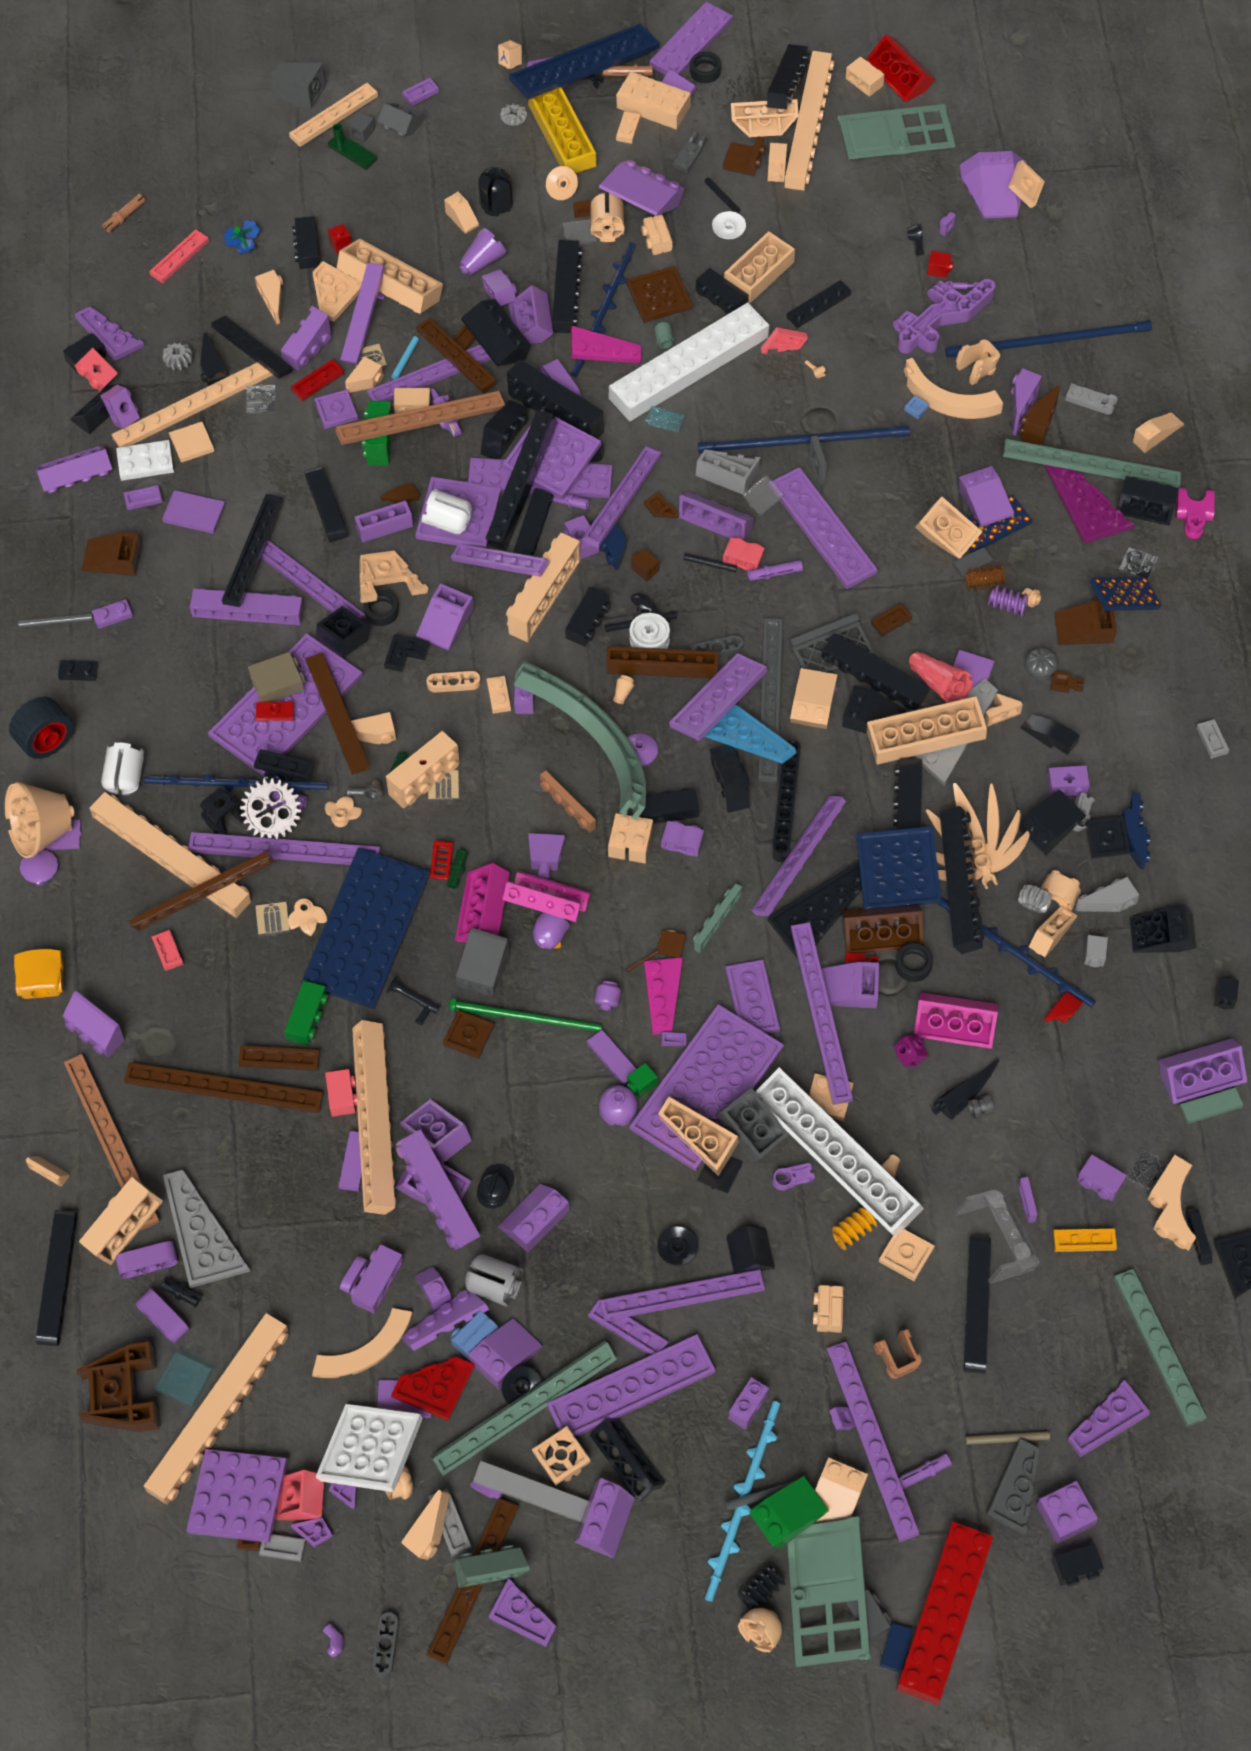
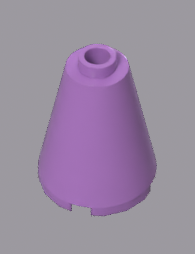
M485 228L480 230L459 262V269L463 274L472 275L506 254L500 241L497 242L494 239L495 236Z

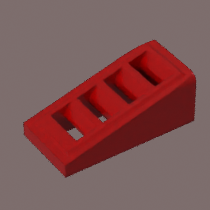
M434 840L429 878L448 880L453 854V842ZM438 849L448 850V853L438 852ZM437 856L447 857V860H441L436 858ZM436 863L446 864V867H440L435 865ZM434 871H445V874H436Z

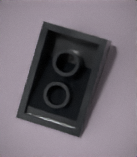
M854 685L843 715L842 727L867 734V722L906 713V709L873 690Z
M1058 790L1028 812L1020 820L1018 830L1023 835L1028 831L1030 834L1028 840L1046 856L1087 815L1063 792Z

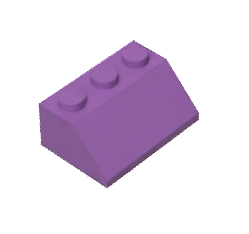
M531 285L516 297V301L509 303L511 320L530 344L542 343L553 334L547 292Z
M77 991L72 994L63 1014L64 1025L71 1032L76 1031L83 1042L86 1044L88 1042L91 1043L93 1049L98 1054H104L109 1058L125 1041L119 1024Z
M539 1184L498 1227L528 1253L570 1211L569 1201L555 1189Z
M600 1478L594 1484L574 1543L614 1558L635 1498L621 1486Z

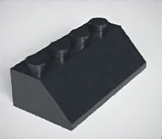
M495 298L480 301L462 316V322L497 367L516 363L519 359L526 360L531 344Z

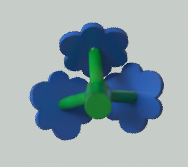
M245 220L242 231L239 227L226 230V233L223 235L224 239H226L225 244L237 247L240 254L248 253L256 246L253 239L257 238L260 228L256 226L255 221Z

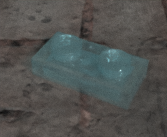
M651 406L646 418V424L679 433L684 423L685 415Z

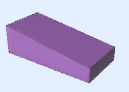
M662 1032L661 1046H686V1033Z

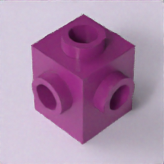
M906 1035L900 1038L899 1043L894 1046L897 1058L904 1067H916L929 1057L924 1048L923 1041L918 1036Z

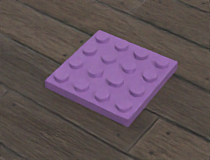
M555 417L557 425L533 484L564 499L602 444L600 440ZM529 428L503 463V468L512 472Z
M431 477L415 535L416 539L456 546L465 544L487 548L488 542L485 537L498 507L501 487ZM434 489L471 503V519L462 534L455 535L422 523L423 514L427 515L425 512L427 500Z
M205 1449L186 1531L190 1534L270 1543L288 1460L280 1457Z

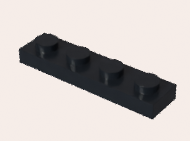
M840 280L788 312L787 319L798 329L849 297L851 290Z

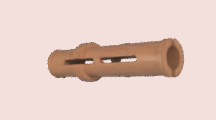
M634 64V66H613L603 70V76H628L630 72H634L642 76L652 77L653 66H638V64Z
M137 194L118 212L115 211L112 217L102 224L103 228L105 229L110 225L106 231L111 232L118 224L121 225L125 218L146 202L145 198L143 197L138 201L142 195Z

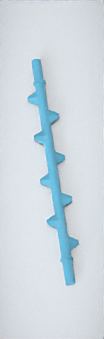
M777 1401L772 1402L767 1419L764 1421L765 1425L757 1447L747 1450V1454L753 1460L745 1483L734 1485V1489L740 1495L739 1498L750 1495L754 1480L765 1477V1473L759 1468L767 1443L777 1440V1436L772 1432L780 1407V1403ZM747 1505L736 1508L732 1520L721 1525L727 1535L719 1557L708 1560L709 1565L714 1569V1573L710 1577L711 1581L705 1596L707 1601L713 1602L719 1582L722 1580L721 1576L729 1554L738 1553L740 1550L734 1542V1538L742 1516L750 1515L749 1511L751 1509Z

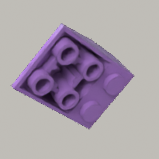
M440 583L431 598L416 637L449 651L474 610L473 597Z
M856 962L821 968L830 1006L877 1008L879 963Z

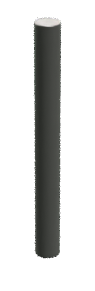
M91 613L21 620L18 623L19 628L84 622L93 621V615Z
M795 1481L725 1502V1508L728 1511L766 1499Z

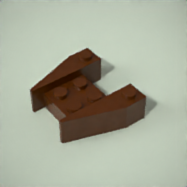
M149 1341L128 1344L77 1369V1373L83 1380L89 1379L90 1411L79 1413V1416L85 1423L135 1432L160 1429L159 1412L154 1402L135 1404L134 1372L156 1369L155 1350Z

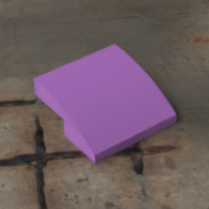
M959 650L954 666L962 668L971 674L970 680L973 681L972 690L983 679H989L994 660Z

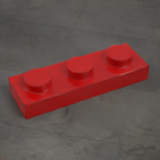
M332 359L292 385L291 390L301 401H304L342 376L344 371Z

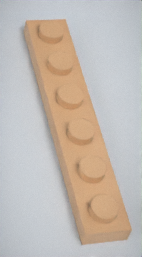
M368 83L364 84L289 133L290 138L299 147L303 146L331 128L334 124H337L377 98L378 92Z

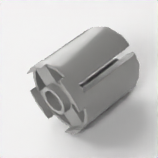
M485 1254L478 1255L472 1260L469 1267L476 1272L504 1282V1285L467 1271L465 1276L466 1289L475 1295L505 1307H510L507 1303L511 1298L515 1299L522 1283L518 1279L520 1271L524 1272L523 1269Z

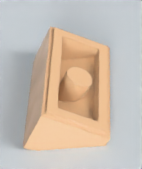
M40 1156L27 1157L26 1159L31 1170L59 1186H63L70 1176L69 1173Z

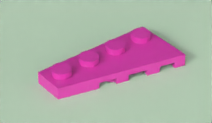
M575 326L571 327V359L640 364L641 345Z
M683 957L644 961L653 1035L661 1034L662 1032H672Z

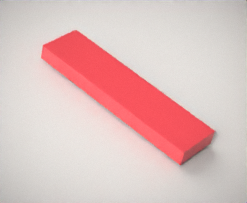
M195 229L149 271L150 275L164 283L209 242V238Z

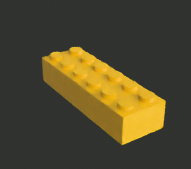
M559 87L529 99L528 106L559 166L569 167L575 173L596 167V152L563 89Z

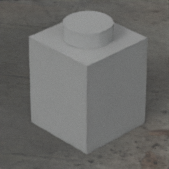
M1088 935L1084 964L1091 967L1104 966L1108 937Z

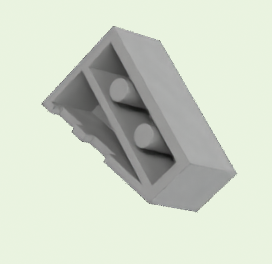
M704 450L697 460L695 476L744 495L759 472L761 457L750 459L743 458L744 455L740 454L736 457L729 456L726 452Z

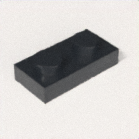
M60 660L58 678L59 680L96 681L97 661Z

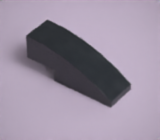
M1033 714L1021 726L1023 731L1052 749L1054 746L1067 755L1078 744L1080 734L1070 728Z

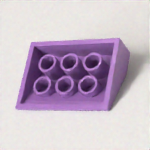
M633 160L620 163L599 185V188L656 216L679 207L685 189L679 186L678 182L665 179L664 175L655 174L647 167L636 165L637 163Z

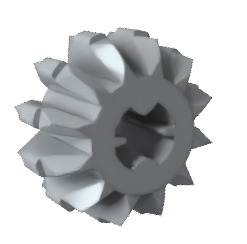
M175 341L173 345L167 344V348L163 351V361L168 368L172 367L173 371L179 368L181 371L183 367L188 368V364L192 363L193 354L188 344H183L182 341L178 344Z
M1024 885L1019 893L1018 902L1033 912L1045 913L1051 904L1052 896L1037 886Z

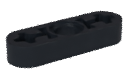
M1198 1208L1186 1210V1220L1189 1229L1196 1236L1193 1244L1198 1261L1201 1266L1212 1264V1253Z

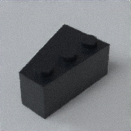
M509 400L484 426L480 454L490 459H501L522 427L526 425L529 418L527 415L528 408Z
M729 745L710 749L711 765L718 783L720 782L723 789L721 791L722 797H726L727 812L750 808L748 795L750 779L748 774H744L745 768L743 763H739L738 751H734L733 747Z

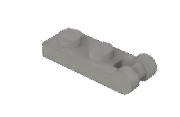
M1071 383L1065 401L1110 415L1118 398L1113 394L1106 395Z

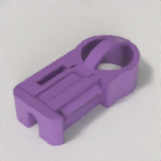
M809 1163L780 1168L774 1173L772 1184L776 1189L785 1191L789 1188H794L798 1184L810 1181L813 1183L815 1175L811 1173L812 1166ZM779 1174H784L788 1177L785 1180H776V1176Z

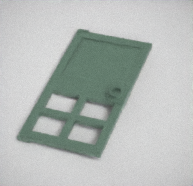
M938 104L837 116L848 160L955 148L956 145L947 116L946 105ZM939 111L942 123L926 125L923 113ZM918 114L921 126L905 128L902 115ZM944 129L947 142L931 143L928 131ZM922 132L925 144L910 146L907 133Z
M860 1517L812 1524L787 1544L796 1667L856 1659H871ZM858 1600L859 1621L834 1624L833 1604ZM825 1605L827 1625L808 1628L801 1627V1608ZM860 1628L862 1649L836 1652L835 1632ZM827 1633L829 1653L803 1656L802 1636Z

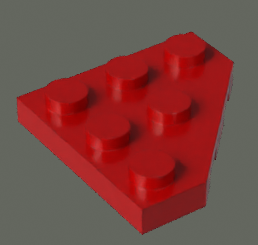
M453 1357L446 1362L430 1365L410 1375H402L391 1397L449 1422L475 1368V1364L458 1357Z

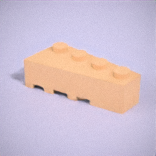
M668 1097L658 1113L660 1120L719 1176L739 1143L738 1136Z

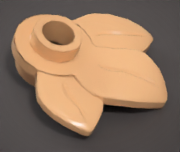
M344 796L337 803L328 801L325 805V812L331 816V821L335 826L344 827L350 820L360 817L362 808L354 807L353 799L349 796Z
M308 899L298 900L295 903L294 911L288 918L290 929L300 926L301 930L309 936L313 935L317 923L327 922L324 910L321 907L313 906L312 902ZM306 905L308 909L302 911L300 907Z

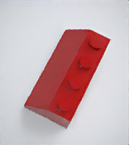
M887 34L883 36L866 59V61L884 74V81L905 102L925 93L935 80L896 38Z

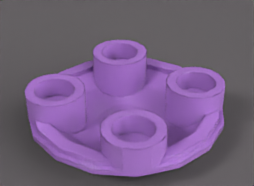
M42 850L32 858H23L20 864L21 875L25 880L38 886L51 879L59 870L57 858L47 850Z

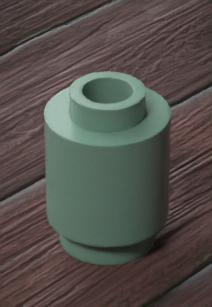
M666 322L658 323L654 328L657 344L662 349H668L674 342L671 324Z

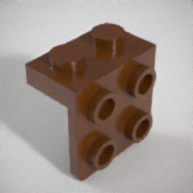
M757 136L754 147L732 142L724 160L723 169L755 176L757 168H760L761 156L765 154L766 150L764 137Z

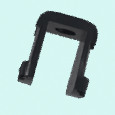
M222 787L215 790L200 804L203 810L201 817L215 834L227 835L221 819L229 812L241 824L245 821V817L241 816L242 813L238 809L239 803L235 799L233 800ZM219 800L223 807H215L214 803Z

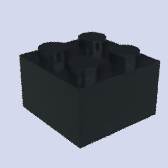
M343 606L317 623L316 640L341 658H344L368 641L369 624Z

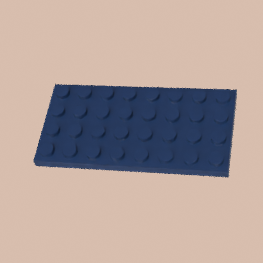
M358 848L301 984L303 981L325 986L327 994L375 1010L430 876V871Z

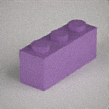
M406 500L355 516L356 529L362 543L413 527L412 514Z
M381 1244L377 1250L375 1249L372 1252L369 1266L364 1267L360 1275L361 1280L359 1284H355L350 1293L354 1305L373 1314L377 1311L404 1262L402 1254Z

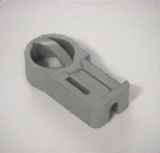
M1085 793L1076 796L1074 802L1087 815L1082 820L1083 827L1077 825L1073 829L1077 832L1086 828L1085 822L1090 820L1091 815H1089L1092 803L1095 802L1094 798H1088Z

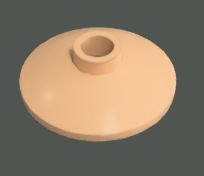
M566 166L556 167L549 173L546 179L547 192L556 200L569 199L575 194L578 187L576 173ZM563 182H566L565 187H562Z

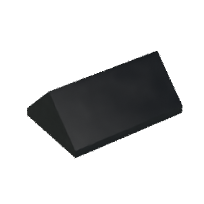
M116 385H122L106 386L73 415L70 420L88 434H91L110 417L100 395Z

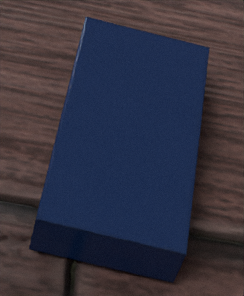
M894 1623L891 1624L880 1667L902 1672L913 1629Z

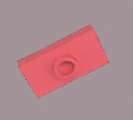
M170 930L151 936L165 971L183 965Z

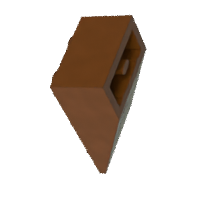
M119 532L88 539L81 571L135 576L142 547L139 534Z
M1091 601L1055 612L1058 645L1114 643L1116 635L1114 611H1105L1100 601Z

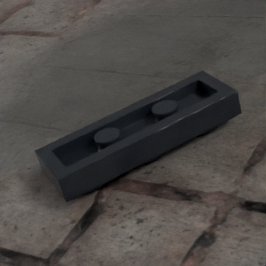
M260 749L254 762V768L307 782L313 771L314 762Z

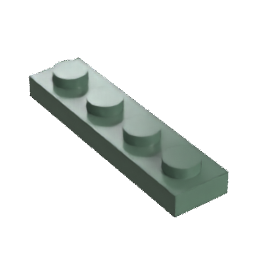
M735 884L732 889L729 888L726 891L723 902H719L716 905L713 916L706 919L703 930L701 932L698 931L694 936V950L698 953L703 951L741 898L742 887Z

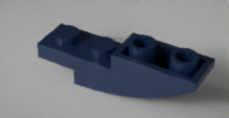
M1133 792L1130 799V809L1125 808L1122 816L1125 818L1130 855L1139 869H1144L1146 862L1149 863L1150 851H1147V846L1150 845V834H1147V827H1142L1143 817H1140V812L1143 811V801L1140 800V793Z

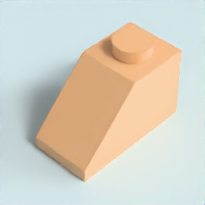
M459 192L444 199L446 214L465 234L479 226L468 201Z
M364 356L345 381L346 389H348L349 393L371 389L377 383H380L384 376L382 365Z

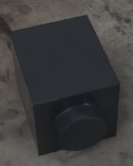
M1219 977L1216 985L1214 1006L1225 1010L1234 1009L1237 1002L1239 980Z

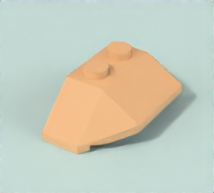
M793 99L792 103H789L787 110L768 108L767 101L731 103L732 122L748 138L782 136L798 117L797 99Z

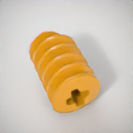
M859 1208L858 1213L853 1212L851 1217L845 1218V1222L841 1221L838 1226L832 1228L833 1237L839 1247L845 1251L847 1250L845 1243L852 1246V1238L858 1242V1234L865 1237L864 1229L872 1232L870 1225L872 1224L877 1228V1223L866 1209Z

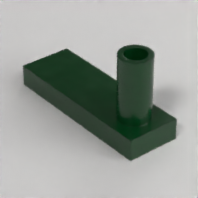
M341 124L333 125L334 137L328 141L329 148L365 170L377 161L375 154L344 136Z

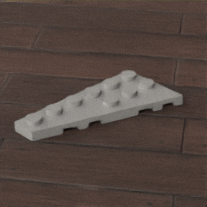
M179 1170L163 1175L190 1288L250 1272V1269L230 1242L228 1236L197 1193L184 1171Z

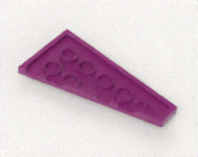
M1044 465L1083 544L1134 528V524L1131 521L1128 522L1123 517V513L1120 510H1116L1110 504L1111 502L1093 484H1089L1081 473H1078L1076 470Z

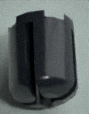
M498 167L485 169L478 180L479 200L484 213L498 217L501 213L510 212L513 208L511 175L503 168L500 171Z

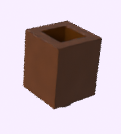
M644 548L632 556L631 569L647 582L659 572V560Z

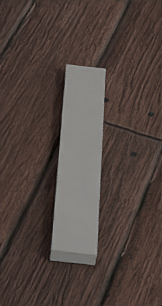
M483 1461L479 1462L473 1479V1483L578 1522L582 1521L588 1501Z

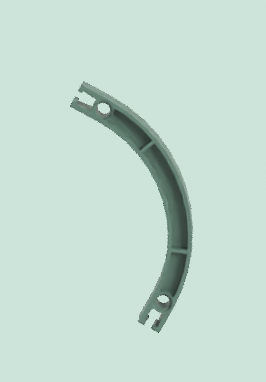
M523 661L515 673L514 677L516 679L513 685L535 694L560 708L591 734L605 751L615 769L620 786L619 813L627 815V810L630 807L633 809L632 819L637 820L646 805V781L641 762L628 738L608 714L585 694L547 671Z

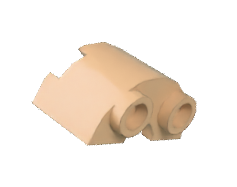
M1053 870L1051 874H1048L1040 887L1052 896L1051 900L1056 901L1059 906H1063L1072 911L1081 894L1080 882L1074 878L1062 875L1057 870Z

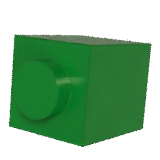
M646 1063L627 1076L626 1087L631 1089L638 1098H641L658 1085V1077Z

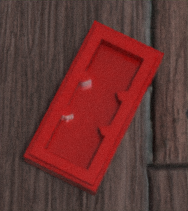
M256 702V722L294 721V702Z

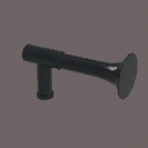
M395 976L387 989V994L389 992L400 993L424 1007L419 1017L415 1020L418 1025L422 1026L430 1011L437 1014L440 1006L406 989L398 982V976Z

